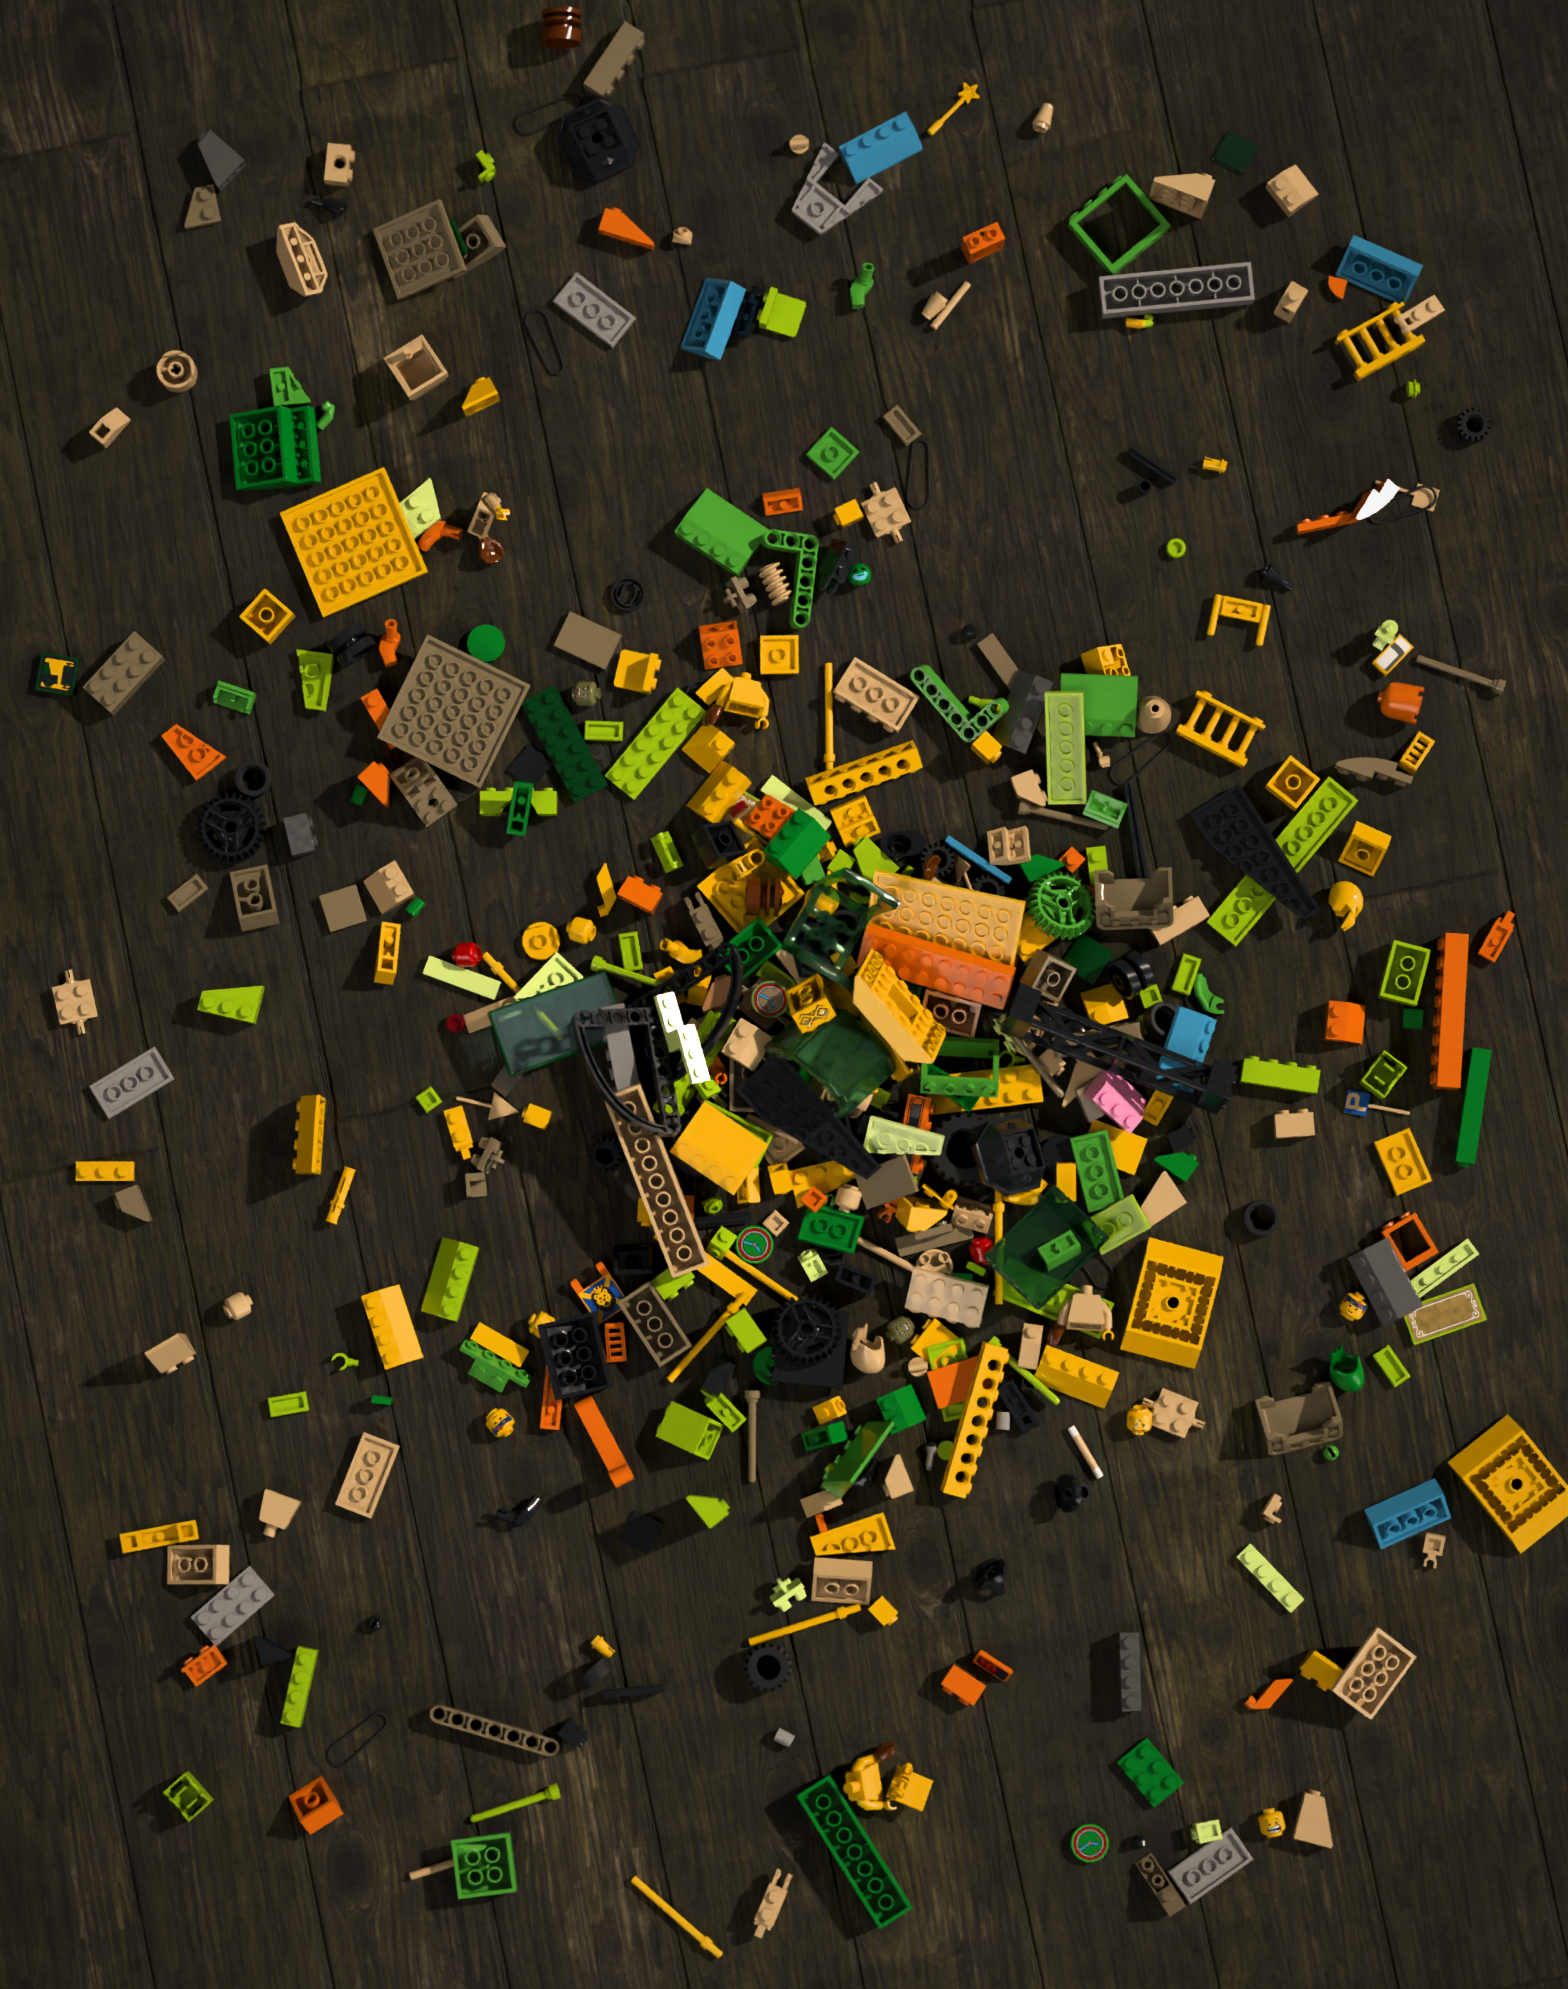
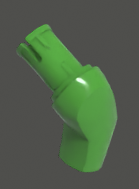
M864 263L862 265L861 275L856 277L850 288L853 309L864 308L865 295L873 286L872 274L874 265L871 263Z

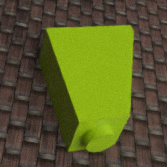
M865 836L863 839L859 837L852 844L854 846L852 853L856 859L867 891L871 895L875 870L895 873L899 867Z

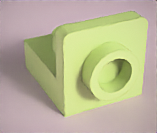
M814 1248L803 1251L797 1257L811 1282L828 1273Z
M1219 1819L1192 1824L1191 1836L1193 1840H1196V1843L1222 1839Z

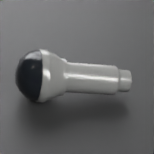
M929 1441L925 1446L927 1451L925 1466L928 1471L932 1470L934 1457L938 1450V1443L935 1441Z

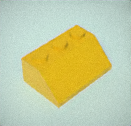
M721 761L687 806L710 824L721 822L752 783L736 768Z

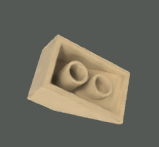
M177 1333L145 1352L147 1358L159 1372H166L167 1375L177 1370L176 1366L183 1362L185 1365L194 1360L193 1356L197 1354L186 1334Z
M168 1545L167 1584H229V1545Z

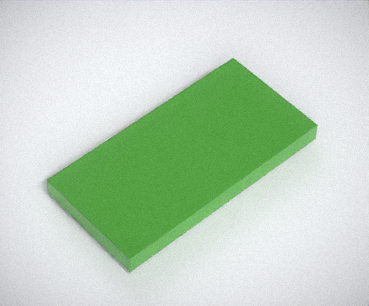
M1107 1129L1071 1137L1070 1142L1088 1213L1106 1209L1124 1199Z

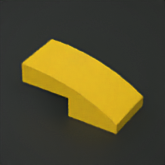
M722 667L696 692V695L710 707L717 700L720 690L727 683L733 682L734 678Z

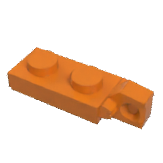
M1508 910L1503 919L1498 917L1479 949L1478 955L1495 963L1513 931L1514 925L1511 924V921L1515 915Z

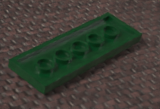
M555 685L523 701L522 706L574 803L576 804L608 787L602 772Z

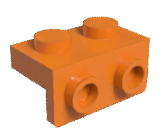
M215 1644L210 1648L208 1645L198 1652L200 1655L197 1658L190 1657L183 1663L185 1667L181 1669L182 1673L185 1672L196 1687L228 1664Z

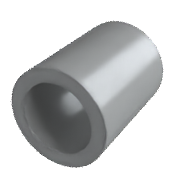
M997 1412L996 1429L1010 1430V1412Z
M779 1728L773 1740L789 1748L795 1736Z

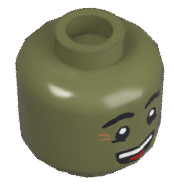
M593 681L577 682L576 686L572 688V700L578 706H594L597 699L601 698V690L597 688L596 683Z
M899 1316L887 1324L888 1331L886 1336L890 1342L894 1341L896 1344L901 1345L914 1336L915 1326L910 1318Z

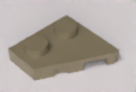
M214 185L195 188L184 225L185 229L221 223Z

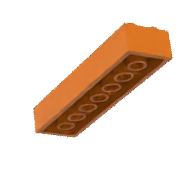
M870 923L864 932L856 966H861L868 950L872 948L882 956L887 966L893 968L898 979L1001 1010L1004 1009L1008 1001L1016 967Z
M1445 933L1437 941V950H1440V956L1436 960V969L1439 970V975L1435 979V988L1438 989V995L1434 997V1008H1437V1014L1433 1016V1027H1436V1033L1432 1035V1046H1435V1052L1431 1054V1065H1434L1433 1073H1430V1084H1433L1432 1089L1457 1090L1461 1087L1469 934Z

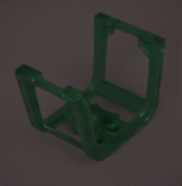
M844 867L822 877L817 882L787 933L782 949L850 991L855 981L841 973L845 963L869 921L874 916L896 910L900 900L851 869ZM841 881L854 887L860 884L879 896L876 900L878 904L867 909L831 885ZM821 893L861 917L854 930L846 927L844 921H838L833 918L828 911H821L814 907ZM810 913L816 916L818 922L825 923L821 930L817 927H810L805 923ZM800 930L806 932L809 939H816L822 943L825 949H833L840 954L833 967L794 943ZM833 931L843 933L849 937L844 947L839 945L834 937H829Z

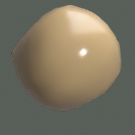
M865 1324L862 1328L858 1327L852 1334L851 1361L857 1369L864 1373H878L885 1364L883 1338L880 1336L875 1337L874 1343L867 1340L868 1324Z

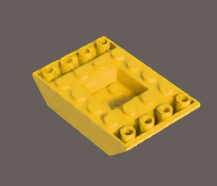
M872 948L869 949L855 976L853 1003L904 1061L933 1063L946 1036L945 1028L933 1019L932 1013L920 1004L919 998L911 994L906 983L898 979L893 968L884 963L882 956Z
M1149 1237L1120 1349L1195 1369L1209 1322L1224 1257ZM1169 1298H1177L1179 1304L1176 1308L1168 1306Z
M1508 1414L1447 1462L1520 1554L1568 1516V1485L1524 1430ZM1516 1478L1522 1482V1486L1518 1490L1513 1489L1511 1486L1512 1480Z

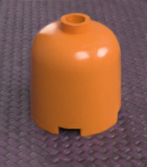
M1400 682L1389 683L1385 687L1384 692H1379L1377 702L1381 703V712L1386 717L1416 724L1417 719H1414V715H1419L1423 698L1419 694L1424 692V687Z

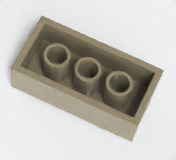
M134 631L83 688L114 716L165 659Z
M650 1281L617 1302L659 1367H662L692 1347V1344Z

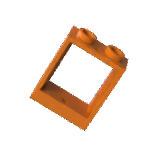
M995 222L964 236L961 248L968 263L971 264L1003 250L1005 237L998 222Z
M1409 1211L1399 1217V1222L1394 1224L1391 1221L1384 1225V1230L1380 1232L1383 1239L1388 1237L1405 1272L1439 1253L1416 1213L1410 1214ZM1413 1220L1429 1249L1405 1262L1389 1233Z

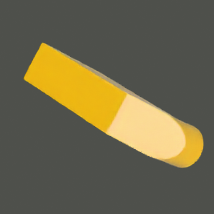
M604 863L597 876L604 901L603 905L597 906L600 917L608 915L617 900L606 863Z

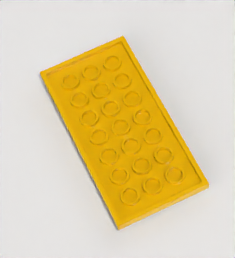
M876 869L865 930L870 923L1014 967L1026 901Z

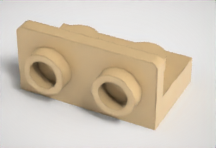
M958 1196L951 1224L987 1234L993 1216V1205Z

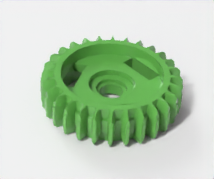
M1053 871L1038 878L1028 892L1029 896L1026 899L1029 902L1026 907L1030 909L1028 915H1033L1031 921L1037 922L1035 927L1040 926L1042 928L1041 933L1047 931L1048 937L1053 934L1054 939L1060 936L1062 941L1066 937L1068 940H1071L1073 937L1077 938L1080 934L1082 935L1091 926L1096 914V910H1094L1096 905L1092 903L1095 897L1089 896L1092 890L1087 891L1085 889L1087 884L1082 885V879L1077 881L1075 880V875L1069 877L1068 872L1063 876L1061 871L1057 874ZM1052 886H1057V887H1062V888H1064V889H1062V890H1051L1050 887H1052ZM1059 900H1064L1067 903V908L1061 907ZM1080 907L1082 909V916L1078 923L1074 918Z

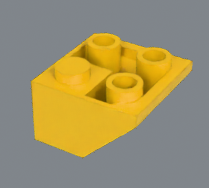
M1121 644L1097 647L1081 654L1087 674L1131 676Z

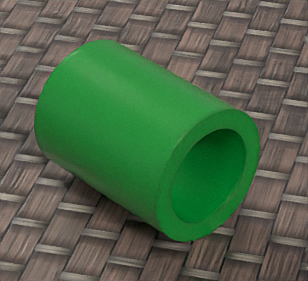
M356 785L350 801L362 806L369 790Z
M415 896L405 910L416 917L426 904Z

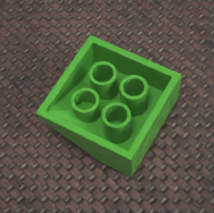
M510 1831L451 1840L458 1899L517 1892Z

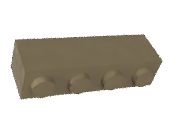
M625 21L583 83L584 88L600 99L604 100L606 96L609 97L614 90L613 85L616 80L620 81L625 73L623 70L626 65L630 66L633 62L636 50H641L645 43L644 33Z

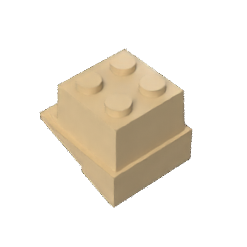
M423 334L384 358L409 400L413 399L414 401L445 382L446 378L449 377L446 369Z

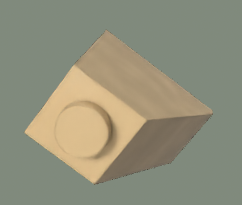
M1164 1171L1158 1177L1140 1208L1150 1226H1153L1187 1202L1167 1172Z
M1309 1789V1792H1303L1292 1837L1332 1848L1333 1843L1325 1798L1320 1796L1321 1792Z

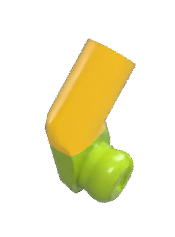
M1145 314L1143 320L1127 317L1125 325L1126 327L1137 329L1148 328L1154 324V317L1150 314Z

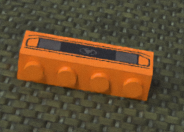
M908 1094L903 1124L931 1132L932 1122L929 1121L931 1114L934 1115L936 1103H933L934 1099ZM897 1154L896 1158L906 1155L912 1174L919 1175L920 1171L924 1170L925 1160H922L923 1155Z

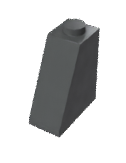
M210 130L199 138L198 146L214 182L221 192L246 163L240 155Z

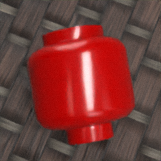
M474 942L459 943L456 945L455 950L452 951V959L454 962L456 961L460 968L475 967L482 958L481 949Z
M986 1236L973 1239L969 1245L972 1261L981 1266L990 1265L992 1263L991 1260L995 1258L993 1241L987 1239Z

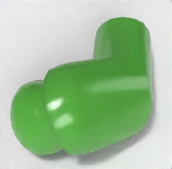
M325 401L322 404L321 408L325 413L316 423L321 430H324L334 416L335 407L329 401Z

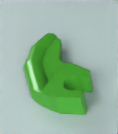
M1197 974L1193 983L1194 992L1203 1010L1212 1014H1224V1010L1216 1008V1005L1219 1003L1223 1004L1224 1000L1213 995L1208 989L1206 978L1202 974Z

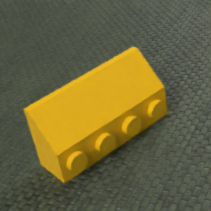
M399 1284L361 1296L385 1370L424 1358Z
M1045 1345L1034 1376L1048 1388L1105 1409L1119 1372Z

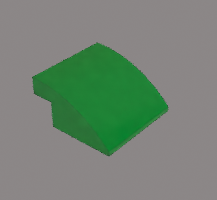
M279 405L230 415L236 490L273 489L321 483L315 408L303 406L290 409Z

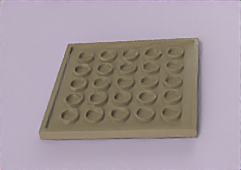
M427 634L377 738L481 788L530 685Z

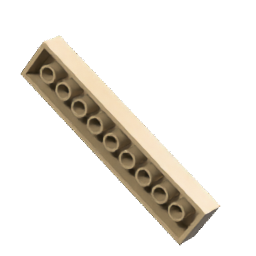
M640 1082L614 1092L635 1114L655 1123ZM605 1101L672 1277L675 1278L709 1265V1260L662 1138L645 1133L628 1124Z

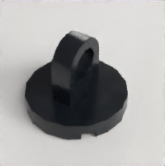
M1063 1474L1057 1478L1056 1481L1058 1483L1054 1486V1500L1057 1507L1061 1508L1063 1513L1075 1512L1082 1502L1088 1501L1091 1498L1092 1491L1089 1485L1083 1482L1079 1483L1074 1475Z
M993 1558L978 1566L976 1574H972L971 1581L977 1589L988 1590L993 1588L998 1596L1006 1593L1001 1581L1008 1573V1566L1003 1559L997 1560Z

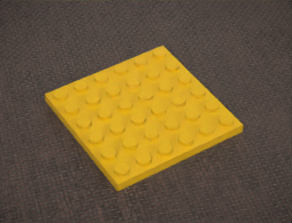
M384 467L280 512L323 618L429 573Z

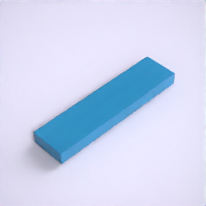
M948 835L944 842L948 847L991 876L997 877L1001 883L1008 886L1012 880L1010 876Z

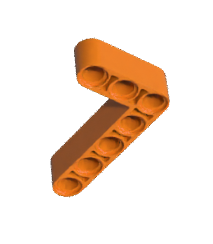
M589 1395L576 1402L574 1406L603 1459L615 1487L619 1488L634 1480V1475L592 1396Z

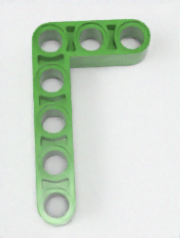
M774 529L769 530L761 537L763 547L771 550L797 553L789 623L792 628L796 630L807 626L810 621L818 540L812 535ZM768 535H772L775 538L774 544L768 542ZM786 538L793 540V547L786 544ZM805 540H808V541L811 542V544H812V548H811V549H807V548L805 547V545H804ZM803 559H806V560L809 561V563H810V567H809V568H805V567L803 566V564H802V560H803ZM801 578H805L807 580V587H803L800 584ZM801 596L805 599L804 606L798 603V597ZM797 615L803 618L802 625L796 622Z
M924 664L911 671L910 676L914 684L965 742H972L979 738L1006 714L1009 709V704L1004 698H997L987 704L973 717L931 667ZM919 670L923 671L924 679L919 676ZM931 685L936 686V693L931 690ZM944 699L948 700L949 708L944 705ZM995 704L1000 705L1001 712L995 709ZM956 713L962 717L961 722L956 719ZM982 716L987 718V724L982 722ZM968 728L974 731V736L969 735Z

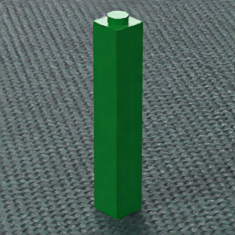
M1470 1048L1454 1162L1458 1163L1459 1167L1469 1168L1476 1161L1492 1050Z

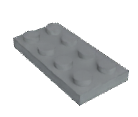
M249 1566L191 1618L211 1642L218 1646L274 1597L275 1594L252 1567Z

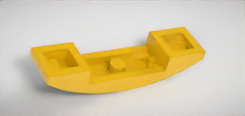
M196 1520L119 1534L123 1553L199 1539Z

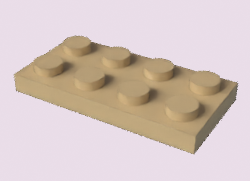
M364 1432L335 1505L372 1518L400 1446Z

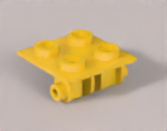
M924 1183L922 1185L925 1188L923 1192L931 1198L934 1196L940 1200L939 1204L946 1210L949 1208L954 1209L953 1202L958 1197V1192L955 1189H949L942 1197Z
M905 1763L902 1767L897 1766L886 1797L922 1812L933 1780L914 1773L912 1764Z

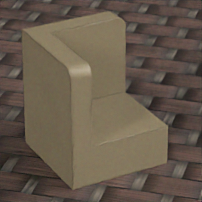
M485 1172L465 1174L467 1197L487 1196Z

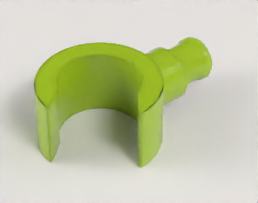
M1008 1050L1001 1052L999 1058L1004 1054L1011 1055L1012 1062L1007 1067L1025 1063V1057L1015 1056L1013 1052Z
M337 1353L331 1359L333 1361L338 1356L345 1358V1365L339 1370H344L348 1366H358L359 1360L348 1358L343 1353Z

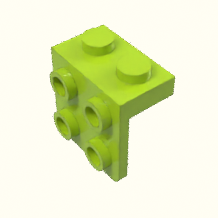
M770 287L769 292L766 291L764 294V309H760L757 316L759 327L794 338L797 335L806 303L802 300L780 294L777 288Z

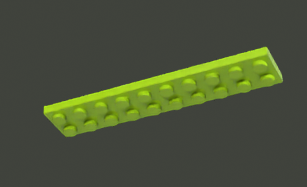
M1330 776L1276 839V842L1297 873L1358 802L1354 796ZM1245 875L1206 923L1236 947L1276 898Z

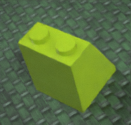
M671 1401L665 1410L663 1421L657 1427L656 1437L709 1460L725 1425Z

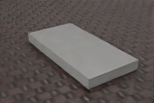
M577 272L553 300L554 304L611 348H614L636 320V317Z
M154 1046L93 1083L89 1088L107 1118L111 1119L172 1082L175 1078Z
M1231 1827L1221 1833L1222 1839L1208 1842L1167 1871L1189 1904L1254 1860Z

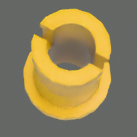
M1205 457L1203 469L1218 471L1219 474L1226 472L1227 461Z
M599 1635L590 1643L592 1649L595 1648L602 1656L607 1658L615 1652L603 1640V1637Z

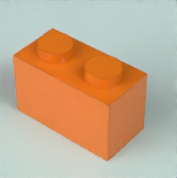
M955 1664L951 1666L941 1681L943 1685L942 1690L950 1695L955 1693L960 1697L958 1700L966 1706L969 1704L974 1706L986 1685Z

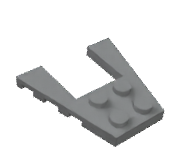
M825 142L791 211L820 236L883 192L879 185L868 178L847 204L844 205L817 184V181L839 157V153Z

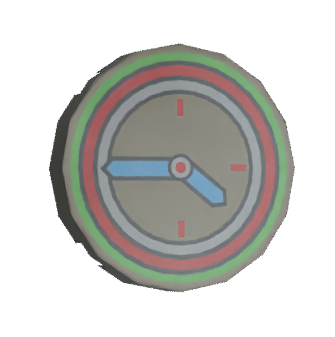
M764 981L757 985L751 997V1004L755 1013L765 1019H774L783 1015L788 1008L785 994L786 988L775 981Z

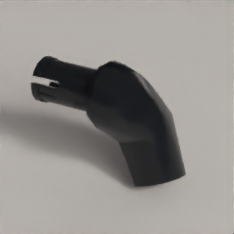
M871 1457L851 1487L870 1486L874 1482L873 1476L881 1462Z
M533 1495L523 1507L515 1512L498 1508L496 1520L512 1523L513 1527H521L532 1518L542 1504V1501Z

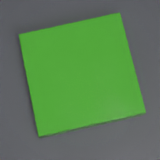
M830 427L807 452L806 456L831 479L835 480L859 454V451L833 427Z

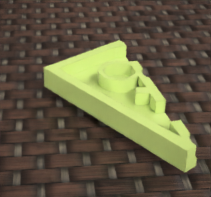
M556 952L512 1000L517 1002L583 979L584 977Z

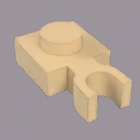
M1426 1532L1422 1551L1423 1553H1428V1555L1424 1558L1423 1566L1426 1567L1428 1560H1433V1568L1436 1569V1555L1442 1556L1445 1536Z

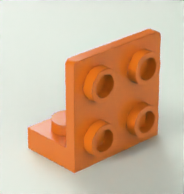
M737 621L699 626L705 669L741 665L743 663Z
M767 794L744 822L749 827L768 837L769 842H771L796 811Z

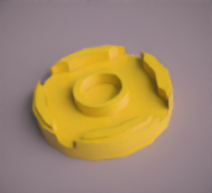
M536 922L525 930L522 937V946L531 958L547 960L558 951L560 936L552 925L545 922Z

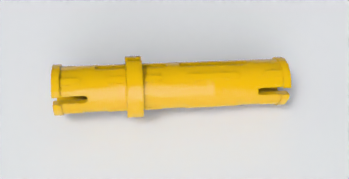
M344 1166L333 1201H330L331 1206L325 1221L337 1225L341 1210L345 1207L344 1201L356 1172L355 1169Z

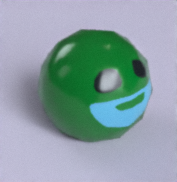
M863 563L854 564L847 576L849 582L853 586L870 582V568Z

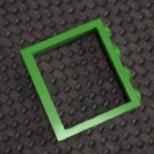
M1127 174L1124 177H1117L1112 182V187L1109 189L1104 188L1094 202L1093 200L1087 202L1083 206L1084 210L1080 213H1074L1069 218L1070 222L1068 223L1069 229L1109 275H1116L1168 232L1171 227L1168 221ZM1126 184L1160 225L1112 264L1078 223Z
M945 1036L937 1054L938 1056L993 1059V1079L927 1075L928 1063H921L920 1093L998 1098L999 1039Z

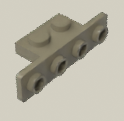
M946 1221L936 1223L935 1228L927 1229L926 1231L918 1230L917 1233L898 1237L895 1239L899 1256L902 1257L972 1239L974 1237L973 1231L951 1223L947 1224Z

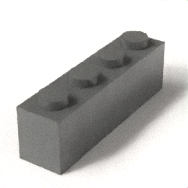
M1118 1632L1120 1710L1141 1711L1139 1632Z

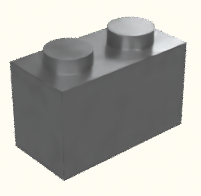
M306 813L283 818L292 856L298 857L316 852L315 847H318L316 835L312 836L311 828H314L312 818L308 817Z

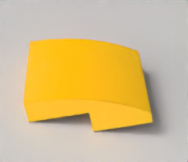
M865 795L829 810L845 847L851 846L859 837L863 839L867 836L869 838L881 832Z

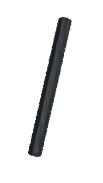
M1126 783L1122 787L1125 803L1128 804L1126 812L1137 879L1148 878L1134 788L1132 783Z

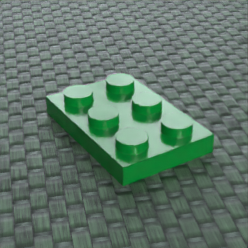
M822 1206L816 1214L807 1208L798 1240L854 1255L864 1223V1217Z
M1147 1737L1117 1761L1154 1808L1184 1784Z

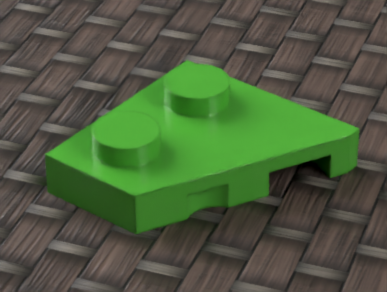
M289 367L269 369L274 406L280 405L284 407L311 403L310 398L307 397L300 383L294 378Z

